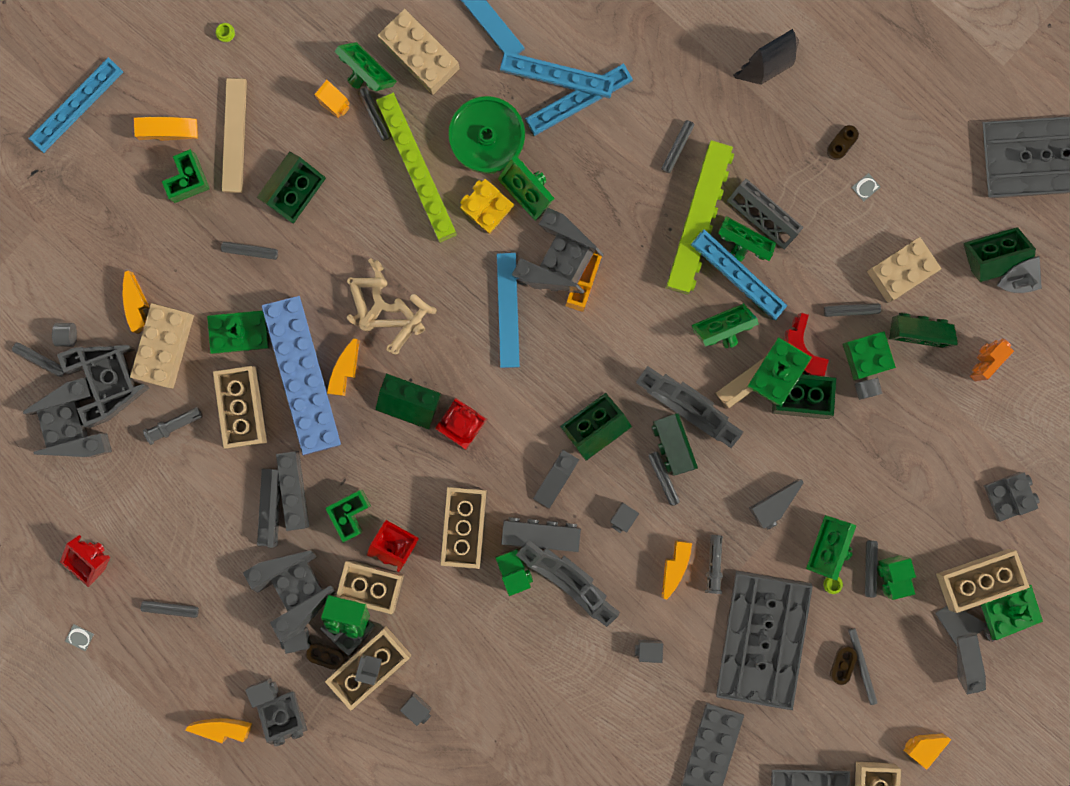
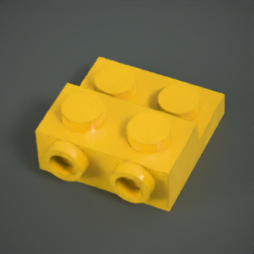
M478 180L472 188L475 191L470 196L468 194L465 195L461 200L462 206L460 208L480 227L491 234L514 207V204L488 180Z

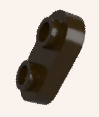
M847 125L839 131L827 147L829 158L840 160L847 154L859 137L857 128ZM847 132H851L852 137H848ZM836 146L840 147V152L835 150Z
M320 643L312 644L306 651V657L311 663L331 670L339 669L345 661V656L340 650ZM315 649H318L320 651L319 656H316L314 654ZM332 656H337L338 662H334Z
M843 646L836 653L830 677L838 685H845L850 681L857 661V653L849 646ZM848 652V658L844 659L843 654ZM838 671H842L841 677H837Z

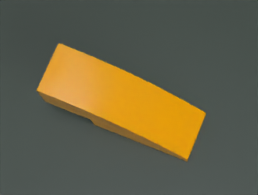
M177 117L134 118L135 137L138 140L159 139L160 141L198 139L197 119Z
M593 253L577 283L584 290V293L570 292L566 307L584 312L602 256Z
M126 271L124 272L123 279L124 311L131 332L138 334L144 330L147 319L143 310L150 306L134 273Z
M353 338L340 355L333 369L327 394L345 396L347 377L355 378L360 340Z
M675 541L673 559H665L662 587L663 599H668L686 571L691 555V542Z
M214 718L193 722L186 727L185 731L219 743H223L227 737L244 742L248 738L252 723L228 718Z

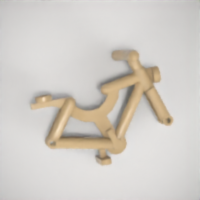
M371 258L368 261L375 271V278L350 277L347 281L358 311L356 316L349 314L347 319L350 323L358 327L360 326L364 331H371L374 327H403L392 343L387 346V351L397 355L413 332L415 335H419L425 331L421 323L422 317L426 313L435 314L437 310L435 307L426 304L415 294L410 296V300L420 308L416 314L399 298L395 299L394 304L385 303L381 296V289L387 286V281L381 273L384 268L378 260L374 261ZM361 287H372L375 304L369 312ZM384 310L396 313L401 311L409 320L376 319L381 311Z

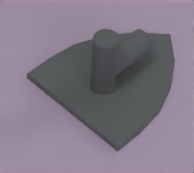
M1040 257L1027 259L1012 267L1003 275L997 286L1013 293H1026L1042 289Z

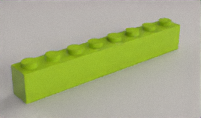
M394 92L377 99L378 106L439 242L441 243L457 236Z
M712 140L708 145L666 289L686 295L690 291H694L697 281L694 280L695 273H699L702 262L699 261L701 254L690 244L702 230H706L711 234L713 228L710 225L711 219H715L718 208L715 207L716 202L721 200L724 191L721 189L722 182L726 183L729 171H726L734 158V153H731L732 146Z

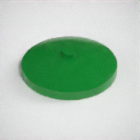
M482 96L467 101L455 112L449 126V142L453 154L466 168L478 173H496L504 170L512 158L520 156L525 143V127L520 114L511 104L497 97Z

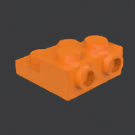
M1003 338L1000 341L995 340L990 344L986 343L979 350L980 354L977 356L981 362L973 367V373L969 377L975 382L988 380L1014 352L1010 348L1011 344Z

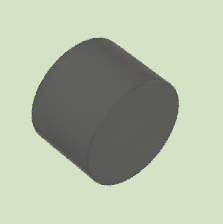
M74 323L54 324L52 329L54 346H75L77 328Z
M878 377L855 383L859 400L883 394Z

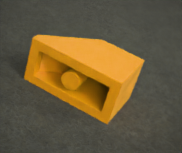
M326 79L314 95L320 105L339 118L347 113L350 103Z
M943 733L917 735L907 741L906 748L903 751L927 770L951 739Z

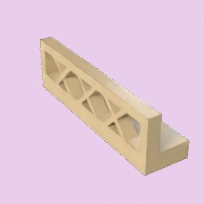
M765 357L715 393L726 409L753 391L747 386Z

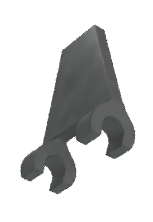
M945 606L935 613L956 646L958 636L975 632L978 634L981 631L984 632L988 641H995L991 638L987 624L966 611L955 613L950 611L948 606Z

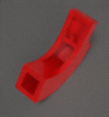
M800 313L793 319L792 327L794 330L788 329L785 331L784 341L812 357L803 374L825 377L829 360L817 357L807 350L804 344V332L809 314Z

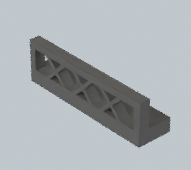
M745 179L727 199L732 206L784 250L804 228L748 179ZM738 192L745 198V203L740 204L734 199ZM750 207H756L759 210L760 216L752 215ZM770 219L773 221L774 228L765 226L764 220ZM779 232H785L790 236L786 243L779 238Z
M263 468L261 472L257 546H267L269 548L278 546L281 499L278 469Z

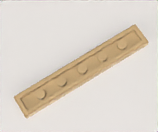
M227 78L222 174V192L242 193L246 79Z

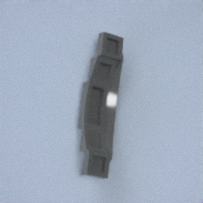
M649 366L645 368L637 379L636 383L646 389L647 393L676 413H679V415L715 440L721 441L732 448L742 436L743 431L730 423L728 416L713 407L714 403L686 383L682 382L680 384L667 374L662 376Z
M530 540L516 554L529 568L542 574L560 587L592 618L597 619L606 627L619 616L620 612L605 601L607 595L592 584L594 579L566 556L560 559L548 548L543 551Z

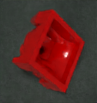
M455 398L435 430L467 450L487 418Z
M385 520L370 544L367 556H375L384 564L398 566L397 572H400L419 538Z
M78 535L66 544L60 563L89 587L104 572L110 556L104 555L105 549L102 544L98 542L87 544L85 541H80L81 536Z

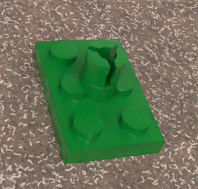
M357 42L339 45L334 51L343 63L348 64L353 69V73L348 77L347 81L356 89H360L364 81L368 88L375 92L393 87L397 82Z
M517 156L510 160L498 177L500 183L534 221L542 216L555 199L543 186L546 183L544 174L540 173V171L532 174Z
M728 216L725 217L718 234L721 235L722 239L735 243L730 253L738 261L742 262L748 251L755 253V256L761 260L766 259L770 261L776 246L774 241Z
M743 303L693 324L692 329L705 347L714 345L722 340L725 348H729V344L730 348L738 344L735 334L750 330L754 326L759 325L757 317Z
M262 310L207 316L210 354L269 349L268 330Z
M778 337L747 387L781 407L812 357Z
M825 515L806 569L837 581L844 561H848L853 555V552H849L853 550L850 547V543L857 525Z
M1029 585L1030 588L981 604L992 640H999L1043 622L1032 585Z

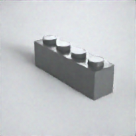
M299 451L276 454L286 531L308 528L309 520Z
M508 517V520H504L503 545L524 546L530 540L542 549L579 552L581 528H577V524L566 523L565 526H558V522L546 521V524H539V520L527 519V522H519L520 518Z

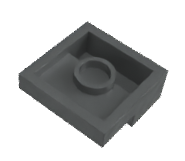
M1018 472L984 485L997 521L1001 522L1039 509L1037 505L1040 503L1039 497L1036 493L1032 492L1030 487L1033 485L1032 479L1025 472Z
M293 691L257 706L266 742L271 745H283L285 739L290 737L298 739L304 735L303 732L308 731L303 712L300 711L296 694Z

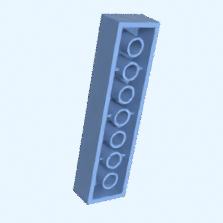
M300 296L262 305V311L302 455L305 456L340 446L341 442Z

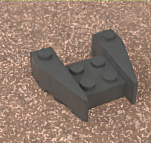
M547 208L539 225L546 232L556 237L540 267L520 258L512 276L519 282L534 289L584 293V290L577 283L593 253L602 257L604 254L564 214Z
M129 345L77 347L57 354L64 373L71 375L84 370L96 402L78 408L84 427L92 428L111 420L149 389V386L145 384L135 386L133 378H130L131 373L124 354L134 351V347Z
M87 377L65 383L23 411V414H38L46 448L34 451V455L96 457L112 452L108 434L100 433L88 437L87 429L84 427L79 415L78 408H81L80 402L94 398Z
M311 550L260 562L243 572L251 589L257 593L272 584L275 587L288 612L271 621L270 624L278 639L284 643L301 633L310 620L314 619L318 611L324 606L328 595L334 596L336 593L332 586L324 590L322 589L308 562L317 558Z

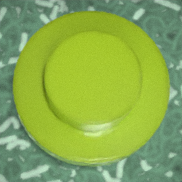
M222 23L216 28V36L222 42H230L235 36V30L232 25Z
M826 577L823 587L826 592L837 594L842 590L843 582L840 577H838L837 581Z

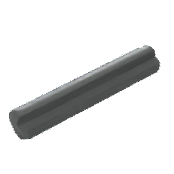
M366 87L360 89L358 94L383 141L389 139L391 134Z
M686 120L661 168L664 172L671 173L694 127L693 122Z
M222 242L221 251L224 253L274 260L278 257V250L273 248Z
M879 303L824 307V316L826 317L881 313V304Z
M21 343L14 344L12 348L14 353L59 377L65 374L58 363Z
M653 452L649 454L648 457L671 506L679 504L680 500L659 453Z
M874 540L866 542L865 597L869 598L877 596L878 542Z
M143 601L141 603L142 612L196 618L199 614V608L193 606Z

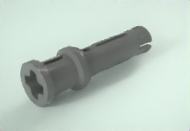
M195 407L167 422L160 421L157 426L144 429L143 433L148 443L153 445L154 441L163 437H169L171 432L203 416L199 408Z
M710 535L709 571L706 573L708 578L705 593L722 594L720 586L721 578H723L721 572L723 536Z

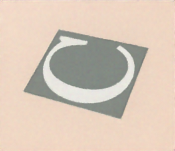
M868 173L851 188L865 201L881 187Z
M73 624L65 642L86 651L94 634Z

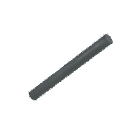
M851 628L848 632L853 649L857 653V662L870 705H875L878 702L856 628Z

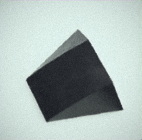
M789 30L759 48L749 58V62L741 67L742 70L733 75L735 79L762 85L792 67L796 60L799 43L794 30Z

